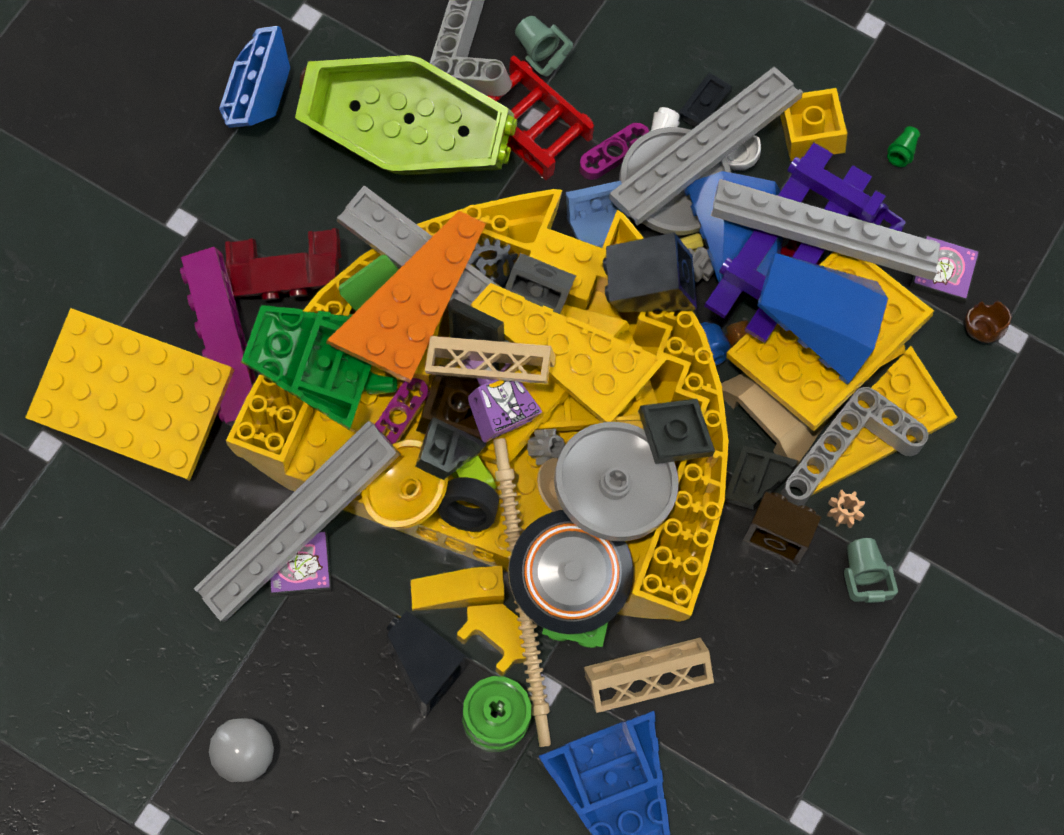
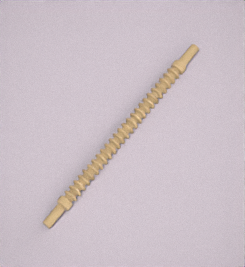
M501 438L493 440L498 471H495V478L497 482H500V486L497 489L501 490V495L498 497L503 500L500 507L504 508V512L501 515L505 516V521L502 524L507 526L504 533L508 534L505 542H509V547L506 550L511 553L522 528L518 526L521 519H517V514L520 511L515 508L519 503L514 500V497L517 496V493L513 492L516 484H512V480L515 478L514 470L510 469L506 439ZM518 607L515 610L520 614L517 621H521V626L518 629L522 630V635L519 638L524 640V643L521 644V647L525 648L522 656L526 657V661L523 664L528 667L525 670V674L529 675L526 682L530 683L527 691L532 693V696L529 697L533 702L531 705V715L535 716L539 747L550 746L551 739L547 719L550 709L549 703L545 702L547 694L543 693V690L546 689V686L542 685L545 677L540 675V672H543L544 669L539 667V663H542V659H538L541 651L536 648L540 644L535 640V637L538 636V633L534 632L537 624H533V621Z

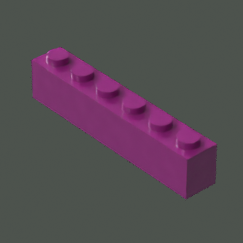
M211 247L181 257L184 267L180 268V273L184 283L189 285L191 294L187 295L191 310L195 311L198 321L195 322V329L200 339L203 338L205 349L202 350L203 357L235 369L218 410L220 420L233 427L245 399L256 381L254 370L241 363L247 346L223 254L216 247Z

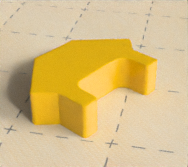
M503 604L467 607V622L457 632L458 641L465 644L473 635H480L503 655V658L496 665V672L500 676H504L514 664L526 661V657L522 656L525 648L521 647L524 640L519 638L522 635V630L518 629L521 626V621H517L518 616Z

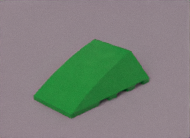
M265 305L260 307L241 363L348 430L351 428L372 366L326 344L327 340L353 314L344 316L334 315L331 312L318 311V313L304 312L303 309Z

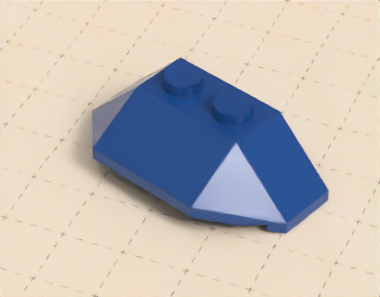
M279 26L256 29L252 35L254 38L244 46L234 61L219 107L221 115L225 120L224 122L229 128L251 126L276 116L290 71L282 29Z

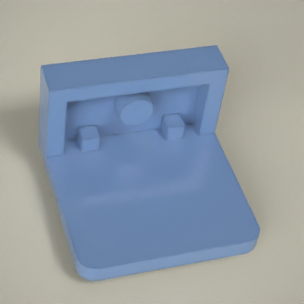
M621 181L566 192L567 220L576 239L600 248L603 247L617 210L622 212L609 199L610 192L622 184Z

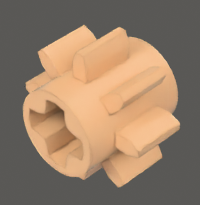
M840 490L838 499L831 497L828 504L834 508L828 512L827 516H833L837 521V527L840 524H847L849 528H852L854 519L861 521L864 517V514L859 510L864 506L865 501L859 502L856 497L857 492L845 494L843 490Z

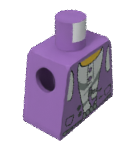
M476 378L480 387L476 388L468 396V401L483 443L531 422L542 413L541 408L521 382Z

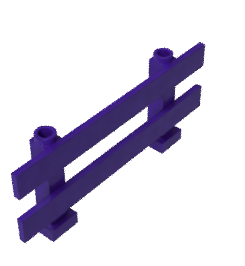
M814 142L804 157L802 156L801 159L795 157L787 170L791 173V177L778 196L802 202L811 189L829 200L824 208L825 210L846 216L850 212L857 216L859 220L869 223L886 197L878 191H875L872 197L865 194L863 190L872 176L853 165L843 180L825 170L824 167L833 153ZM755 229L738 256L734 257L733 260L728 257L723 263L719 273L724 276L704 307L725 318L742 291L759 300L766 276L758 272L757 268L779 236ZM801 243L792 258L816 264L825 249ZM759 308L745 331L765 343L777 323Z

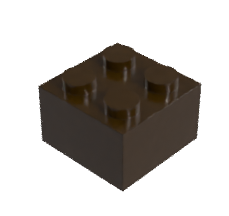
M435 375L416 431L426 434L428 424L435 417L480 439V433L468 401V396L476 388L480 387L477 379Z
M765 492L743 541L798 565L809 548L822 516L817 515L815 510L808 506H797L788 502V499L779 493L770 494Z

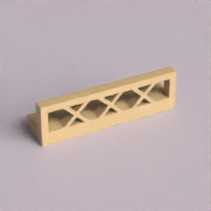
M430 336L425 372L426 374L548 384L550 367H554L556 355L552 347L548 345ZM435 357L454 359L445 367L434 366ZM463 360L485 361L476 369H467L462 363ZM492 363H509L514 365L507 371L501 372L497 371ZM458 364L461 366V368H454ZM522 366H542L541 375L527 374ZM519 369L522 373H514V372H516V371Z
M701 637L584 667L585 677L591 687L596 713L714 683L710 652ZM703 664L705 675L694 678L687 675L692 666ZM671 672L677 675L671 684L661 685L658 683L660 677L665 673ZM643 680L647 683L640 692L633 693L628 690L634 681ZM610 687L618 690L612 699L600 700L599 690Z

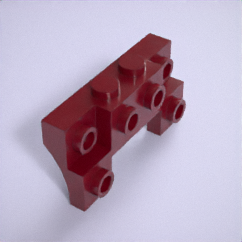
M332 228V230L316 232L308 231L309 254L304 252L258 258L256 239L225 242L226 269L234 298L260 296L263 301L280 299L279 294L290 293V297L307 296V291L323 288L340 274L338 258L342 257L339 229Z

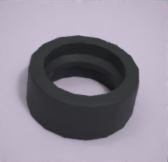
M468 477L454 478L448 481L445 496L438 507V513L446 523L457 529L470 532L482 531L494 523L499 505V497L491 486L478 479ZM457 501L470 502L480 508L466 507Z

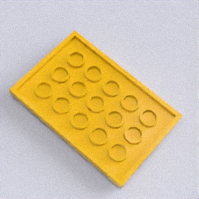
M832 252L820 265L877 281L888 297L875 348L850 383L845 384L839 379L840 374L832 367L827 368L819 361L820 356L810 347H803L798 342V337L791 330L785 331L778 323L765 343L747 333L727 352L726 358L813 431L829 418L906 343L934 313L933 309L876 264Z
M70 308L25 418L191 480L235 369Z

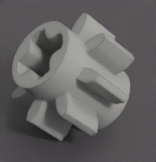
M698 247L694 252L689 248L688 250L693 255L695 282H699L701 278L708 281L715 271L707 249Z
M556 429L534 430L535 436L528 440L527 450L528 455L536 459V465H542L551 458H559L565 444L564 439L556 435Z

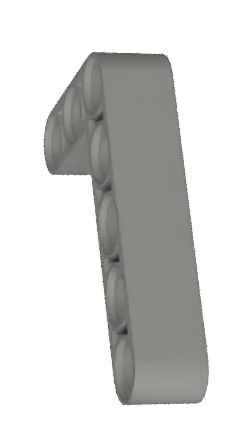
M449 0L430 64L484 95L502 96L506 94L512 87V81L500 60L468 57L485 0Z
M870 387L859 388L790 475L781 491V495L785 496L790 503L797 506L804 505L864 427L905 456H914L920 452L928 440L927 428L876 390ZM863 400L867 402L870 408L861 407L858 401ZM882 418L891 419L894 425H886ZM841 422L850 423L853 430L845 429ZM906 435L914 436L918 443H911ZM830 443L834 445L837 451H828L824 444ZM807 466H816L819 469L820 473H811L808 470ZM790 487L799 488L803 496L793 495Z

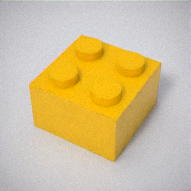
M836 88L802 93L801 99L780 114L790 161H793L795 157L800 159L802 156L804 157L813 142L833 154L845 153L847 131Z

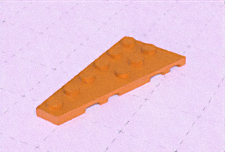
M458 211L327 340L326 344L410 383L429 344L430 336H433L486 223Z

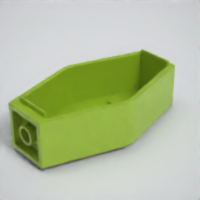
M410 55L309 61L295 116L297 120L377 166L399 175L501 170L503 163L507 164L510 157L511 147L507 145L509 135L514 136L517 127V119H514V113L509 108L427 61ZM353 101H359L360 109L358 111L351 110L350 105ZM409 113L415 117L412 124H407L404 120L405 116ZM462 126L469 128V134L465 137L459 135V129Z

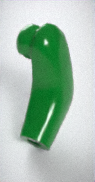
M370 371L363 391L368 394L394 393L397 391V379L395 377L377 375Z

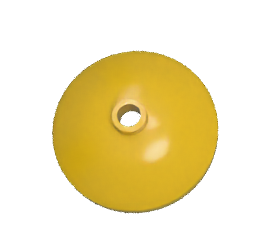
M404 440L392 444L401 455L362 491V500L366 511L375 521L385 527L406 529L422 523L437 510L445 496L448 477L442 480L415 467L422 441Z

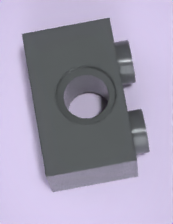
M520 253L512 268L505 289L523 296L525 300L539 306L549 307L553 309V312L560 314L576 275Z

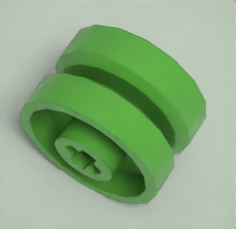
M491 676L478 681L469 690L464 700L462 724L466 736L475 746L488 752L506 751L514 748L523 740L531 720V702L527 692L518 682L507 677ZM495 711L500 712L502 717L498 715L497 718L491 716V713Z

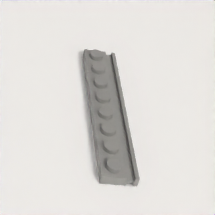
M773 67L610 192L609 199L628 217L634 219L635 224L638 226L801 99L803 91L801 89L797 90L793 82L777 68Z
M719 179L711 212L713 217L929 280H934L937 274L936 266L938 265L940 243Z
M366 186L359 190L342 214L337 217L339 224L381 255H387L398 268H401L432 237ZM467 263L449 303L455 298L470 306L490 283L497 284Z
M368 421L194 588L220 621L226 622L401 455L382 432L375 427L376 425L373 422Z

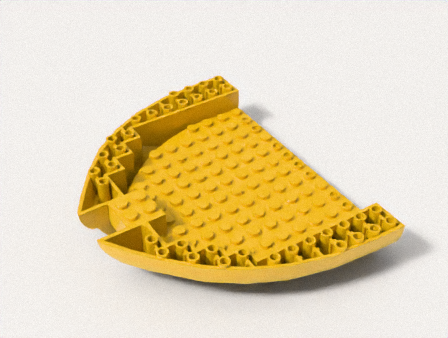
M559 189L527 193L482 204L469 205L466 208L418 223L419 227L433 236L458 211H461L486 223L477 242L479 245H482V238L484 237L488 238L490 244L496 238L500 240V247L505 243L511 246L508 253L515 252L518 254V257L522 253L576 275L564 305L626 320L629 328L623 334L620 333L616 337L617 339L628 344L633 343L642 347L647 352L654 355L659 354L667 358L664 364L638 392L643 404L650 405L689 399L698 400L715 452L710 457L674 461L679 485L675 504L668 517L657 529L648 535L625 541L633 562V582L630 594L624 606L618 612V614L623 616L671 619L677 622L689 619L707 571L725 501L729 440L722 385L706 333L694 312H619L606 299L605 286L608 285V276L603 267V259L606 258V246L644 239L643 236L619 210L615 214L602 248L551 230L562 195V190ZM371 249L361 255L319 290L303 311L314 313L325 311L331 312L334 315L344 316L354 314L356 311L340 295L338 288L346 280L381 256V254ZM488 250L481 252L478 255L481 257H488L492 252L494 253L495 251ZM506 262L503 264V273L505 276L507 274ZM487 264L483 268L486 274L490 276L494 272L491 266ZM448 305L443 314L439 337L450 338ZM435 357L434 366H439V364L446 366L454 359ZM458 364L454 368H461V366ZM511 364L505 371H507L514 364ZM371 366L370 371L374 374L393 377V375ZM434 374L430 376L429 386H427L428 393L435 376ZM259 375L245 399L226 442L238 457L244 458L258 470L287 489L295 492L368 421L375 424L397 391L385 394H368L363 391L351 428L348 430L264 376ZM397 380V391L404 381ZM417 387L414 390L408 389L409 398L405 404L411 410L414 409L410 407L412 398L415 395L421 397L419 394L420 389ZM424 405L400 441L418 440L423 442L425 434L416 431ZM394 410L389 415L390 421L394 424H401L407 418L406 414L401 410ZM387 427L386 432L384 433V436L386 438L389 432L391 431ZM581 430L556 431V435L563 438L566 445ZM534 432L530 435V438L535 436ZM528 443L509 464L510 469L514 470L515 476L512 484H516V487L513 488V492L517 493L514 500L519 503L515 508L520 511L517 514V519H521V522L518 523V526L522 528V531L519 532L520 535L535 520L553 512L540 495L537 477L541 465H536V459L528 455ZM481 460L495 481L497 495H501V490L497 489L500 486V482H497L495 478V471H498L497 464ZM452 475L448 476V481L454 479ZM362 492L343 509L378 523L366 511L362 500ZM500 498L494 523L482 531L470 532L449 525L439 515L438 508L428 519L416 526L406 529H395L490 566H502V570L508 572V556L511 553L506 550L509 547V542H505L508 534L504 533L507 526L502 524L505 521V516L501 515L504 512V508L500 507V504L503 503V500ZM457 501L466 507L480 508L473 503L468 504L465 501Z

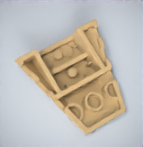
M742 373L721 383L723 399L733 409L740 404L777 443L773 452L777 455L798 460V464L831 418V416L813 431L747 374Z

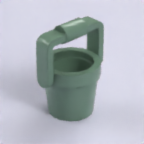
M535 16L526 17L516 27L515 36L528 54L525 59L543 76L547 77L556 70L573 48L572 41L556 25L553 24L549 28ZM561 38L565 44L548 61L545 68L542 69L536 61H542L549 57L557 48Z
M863 538L848 544L849 568H845L844 577L850 599L856 602L865 601L866 603L884 602L885 600L893 599L898 593L893 569L883 561L875 539ZM886 578L889 591L871 590L857 592L856 585H870Z

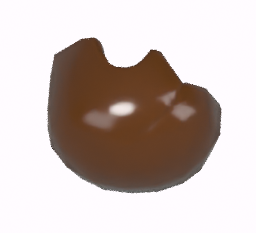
M981 301L967 311L964 324L970 337L980 342L993 343L1005 336L1012 316L1010 310L999 301L992 305H985Z

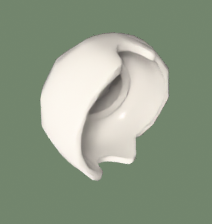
M753 135L725 157L730 169L745 171L755 165L761 154L760 138Z

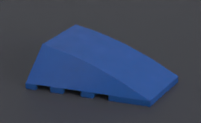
M721 171L698 179L684 189L686 195H690L692 200L690 207L693 215L698 216L701 224L699 231L702 239L707 240L709 246L707 252L718 282L724 276L719 273V270L728 257L732 260L734 257L736 258L755 230L754 228L711 216L719 179L778 196L781 190L775 181ZM779 236L757 268L758 272L765 276L767 275L772 255L775 253L781 254L784 237Z
M775 253L772 255L757 306L785 331L791 330L798 337V342L803 347H810L820 356L819 361L827 368L832 367L840 374L839 379L848 384L875 348L888 297L877 281Z
M654 711L617 723L538 756L591 835H670Z

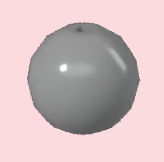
M249 718L226 721L217 728L210 740L209 746L211 765L219 776L229 782L256 780L268 769L274 752L272 737L264 725Z

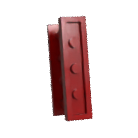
M513 55L510 58L509 73L511 74L509 77L512 81L511 89L518 82H521L531 91L511 109L514 113V119H518L539 99L551 110L527 131H522L516 127L514 136L509 135L507 145L547 181L554 174L556 163L554 157L579 134L588 142L592 140L594 125L586 114L578 112L537 76L527 62L520 61ZM487 95V96L490 97L491 99L495 100V101H498V100H499L501 97H503L504 95H502V96H490V95ZM558 117L571 126L547 149H542L534 141Z

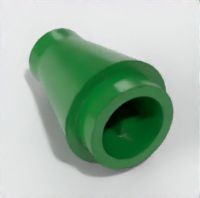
M912 126L906 127L903 133L888 147L887 158L890 163L897 167H905L913 161L917 141L920 137L918 129Z

